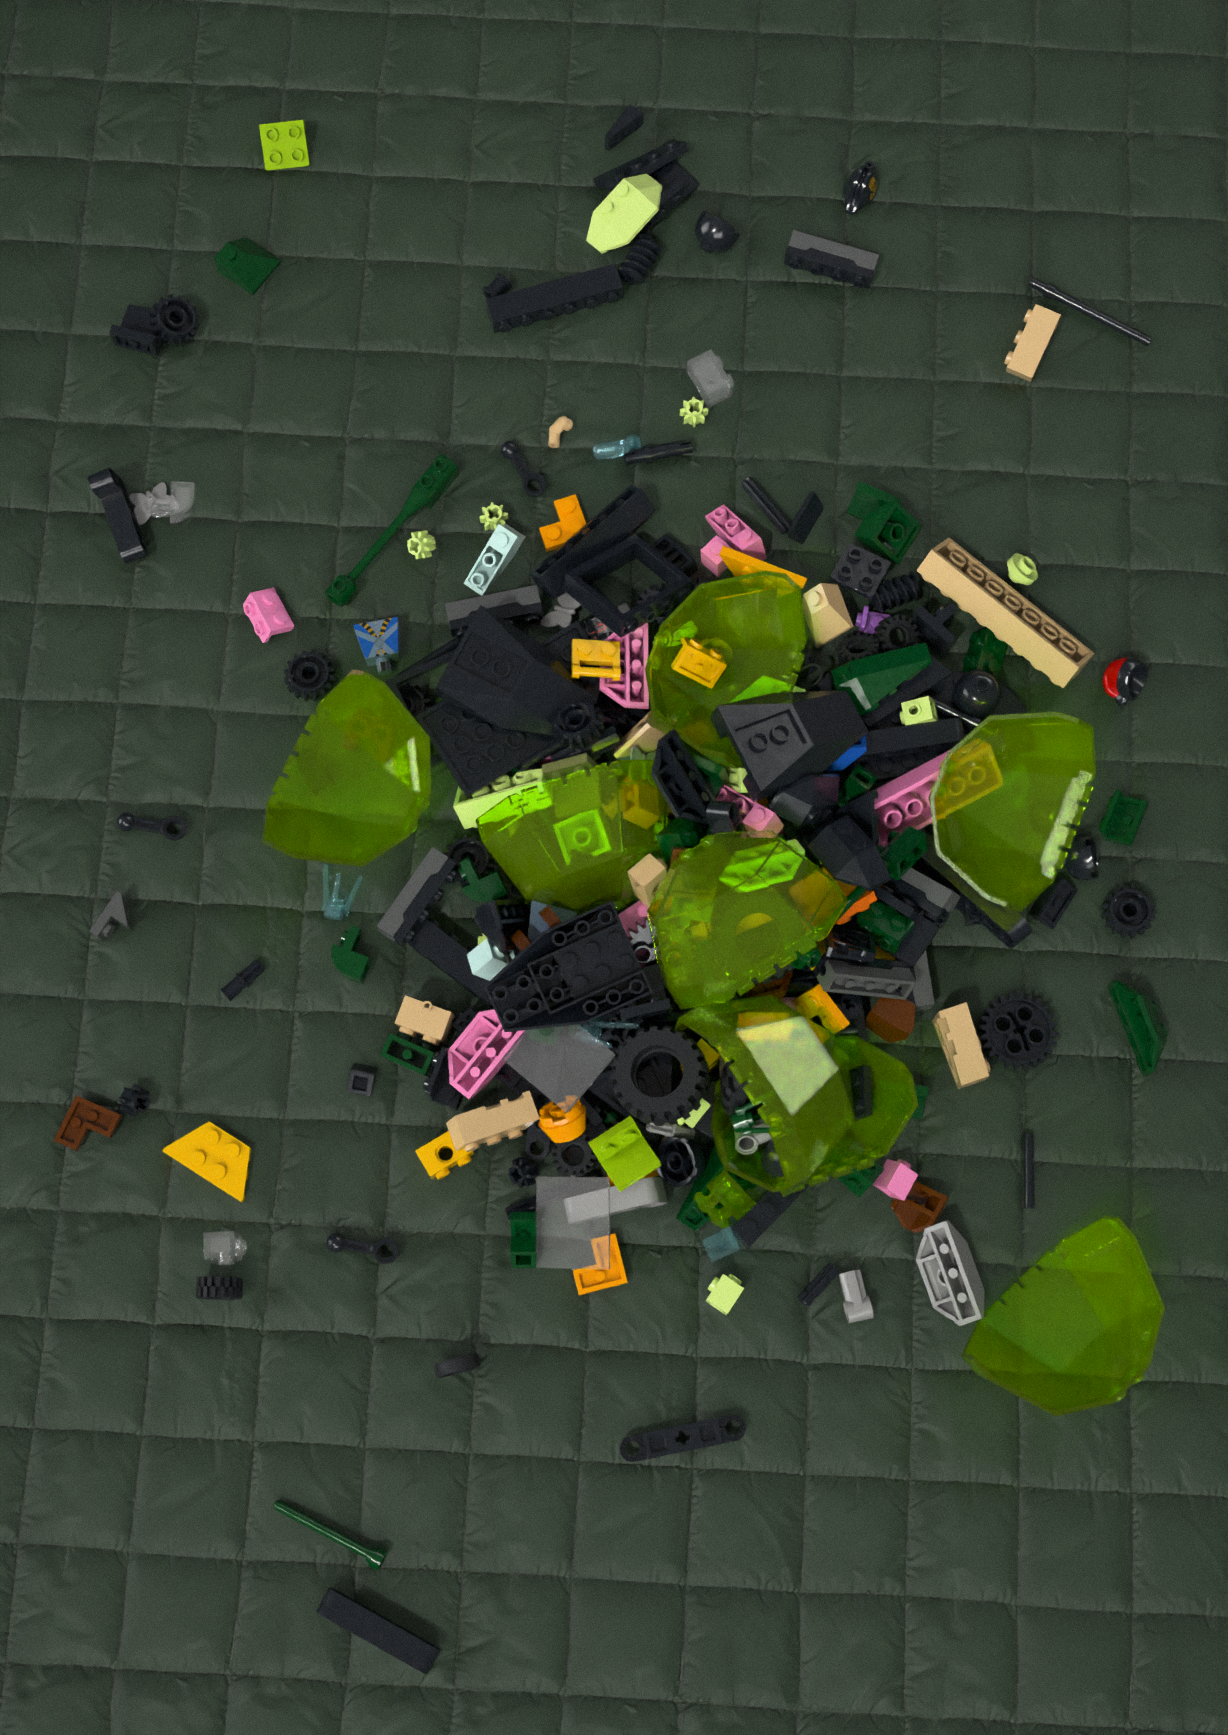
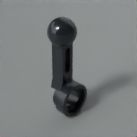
M504 442L501 446V454L504 458L511 461L523 480L522 487L524 493L530 497L542 495L546 486L544 478L540 474L530 473L518 454L519 447L515 442ZM536 481L540 484V489L538 491H531L527 487L528 483Z
M124 812L117 818V825L123 831L137 829L164 835L170 841L180 840L186 833L185 822L177 816H170L163 822L135 818L133 814ZM178 824L181 827L180 832L177 835L169 834L167 832L169 825Z
M336 1232L330 1234L326 1240L327 1248L331 1252L338 1253L342 1250L370 1254L381 1264L392 1263L397 1258L399 1252L397 1244L388 1238L381 1239L376 1244L346 1239L344 1235ZM384 1244L390 1245L393 1249V1255L388 1259L380 1257L378 1253L380 1246Z

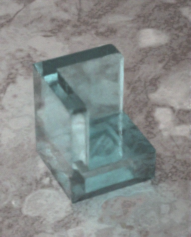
M730 1226L702 1241L712 1264L740 1250Z

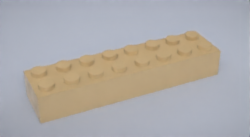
M947 538L931 549L917 569V572L922 575L925 581L934 584L944 596L954 600L961 610L969 612L980 625L994 632L996 638L1005 641L1016 654L1025 657L1035 669L1045 673L1055 685L1064 688L1081 672L1095 654L951 538Z

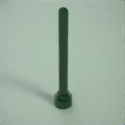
M276 1501L273 1505L274 1509L281 1514L366 1558L365 1561L373 1569L378 1571L382 1566L388 1551L377 1547V1549L374 1547L369 1548L282 1501Z

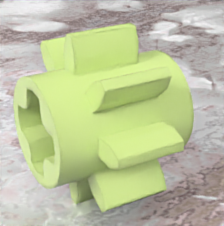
M692 397V400L688 402L684 400V408L680 409V416H685L684 424L689 423L693 427L700 422L704 424V416L708 415V408H703L704 400L699 401L695 397Z
M491 502V505L487 508L482 507L484 515L479 518L480 523H485V531L489 529L495 531L498 524H506L504 520L509 518L508 513H503V505L497 506Z
M428 530L412 532V538L407 540L409 553L415 555L416 559L432 557L431 551L436 549L434 537L428 534Z

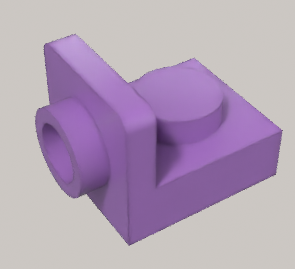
M864 606L862 613H857L855 626L859 627L858 632H861V635H864L865 632L869 633V636L877 634V631H874L875 627L880 626L878 623L884 620V618L890 617V615L868 611L869 606Z

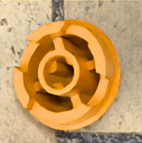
M567 1096L566 1102L556 1105L554 1101H551L539 1110L541 1116H539L540 1121L538 1125L555 1143L572 1141L586 1130V1107L581 1104L576 1096Z

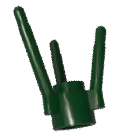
M771 1090L748 1104L735 1108L736 1112L731 1114V1120L736 1133L742 1132L744 1136L755 1133L793 1131L792 1127L752 1128V1126H756V1120L781 1112L780 1109H774L754 1115L752 1111H747L775 1095L776 1090Z

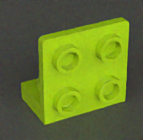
M305 120L259 125L266 170L309 166Z
M631 1116L588 1143L619 1192H622L661 1166L660 1160L642 1136Z

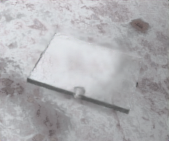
M578 1024L525 1030L524 1034L502 1060L563 1111L568 1113L585 1091L593 1085L595 1079L616 1054Z
M575 1175L570 1177H536V1268H570L571 1270L610 1269V1177H576Z

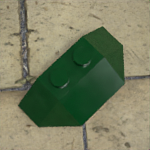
M1118 980L1113 981L1107 988L1143 1078L1154 1072L1167 1043V1030L1164 1024H1160L1157 1017L1158 1008L1156 1003L1150 1000L1149 995Z

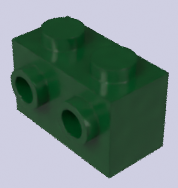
M399 1032L398 1036L390 1033L380 1056L426 1077L430 1075L434 1067L432 1066V1061L435 1055L433 1052L435 1047L421 1042L420 1046L411 1042L412 1037Z

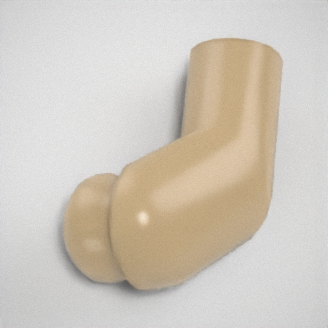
M562 416L550 426L549 447L558 448L560 446V433L563 430L569 431L572 428L573 422L571 419Z

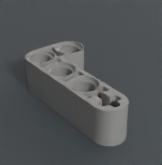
M659 1177L640 1179L622 1192H619L616 1186L564 1199L569 1225L642 1207L651 1208L668 1203L663 1180Z

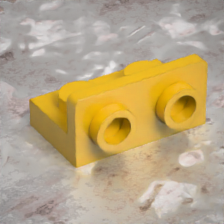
M682 637L680 641L683 647L672 662V669L712 689L727 667L722 658L723 654L714 648L709 650L703 647L704 645L695 638L689 640L686 637Z

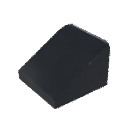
M354 1063L350 1069L347 1092L371 1097L377 1068Z

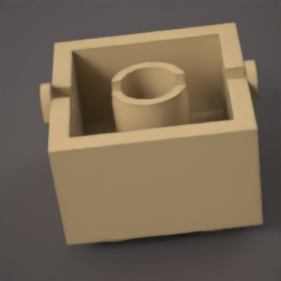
M405 995L395 1024L400 1027V1032L416 1038L417 1034L422 1035V1039L425 1042L439 1046L440 1042L447 1043L453 1027L452 1023L456 1016L450 1011L433 1006L430 1001L422 1002Z

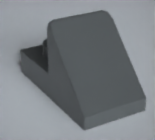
M118 891L90 930V933L102 942L105 937L108 938L113 933L116 922L132 931L126 899Z

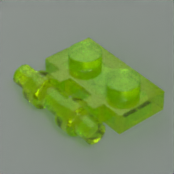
M726 1170L721 1172L706 1186L711 1192L708 1196H704L701 1192H697L694 1195L697 1207L702 1212L707 1213L710 1216V1221L722 1230L729 1227L727 1219L731 1215L738 1221L756 1204ZM721 1202L723 1207L716 1209L714 1206Z

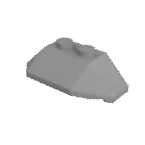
M949 1220L925 1228L916 1262L933 1308L955 1321L954 1323L959 1326L984 1318L985 1290L967 1241Z

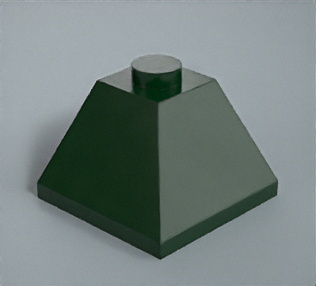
M246 237L227 242L214 257L218 272L252 295L258 291L281 263L280 260Z
M892 500L866 515L854 536L867 548L899 565L922 525L896 500Z

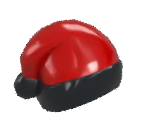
M1124 657L1114 660L1103 673L1102 683L1107 695L1115 698L1119 706H1125L1129 700L1136 699L1142 691L1148 677V667L1144 662L1134 658Z

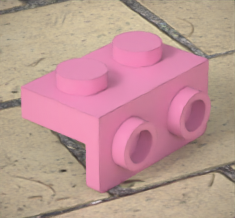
M274 587L251 592L243 604L244 612L251 620L255 633L260 637L262 643L268 642L272 635L292 631L294 624Z

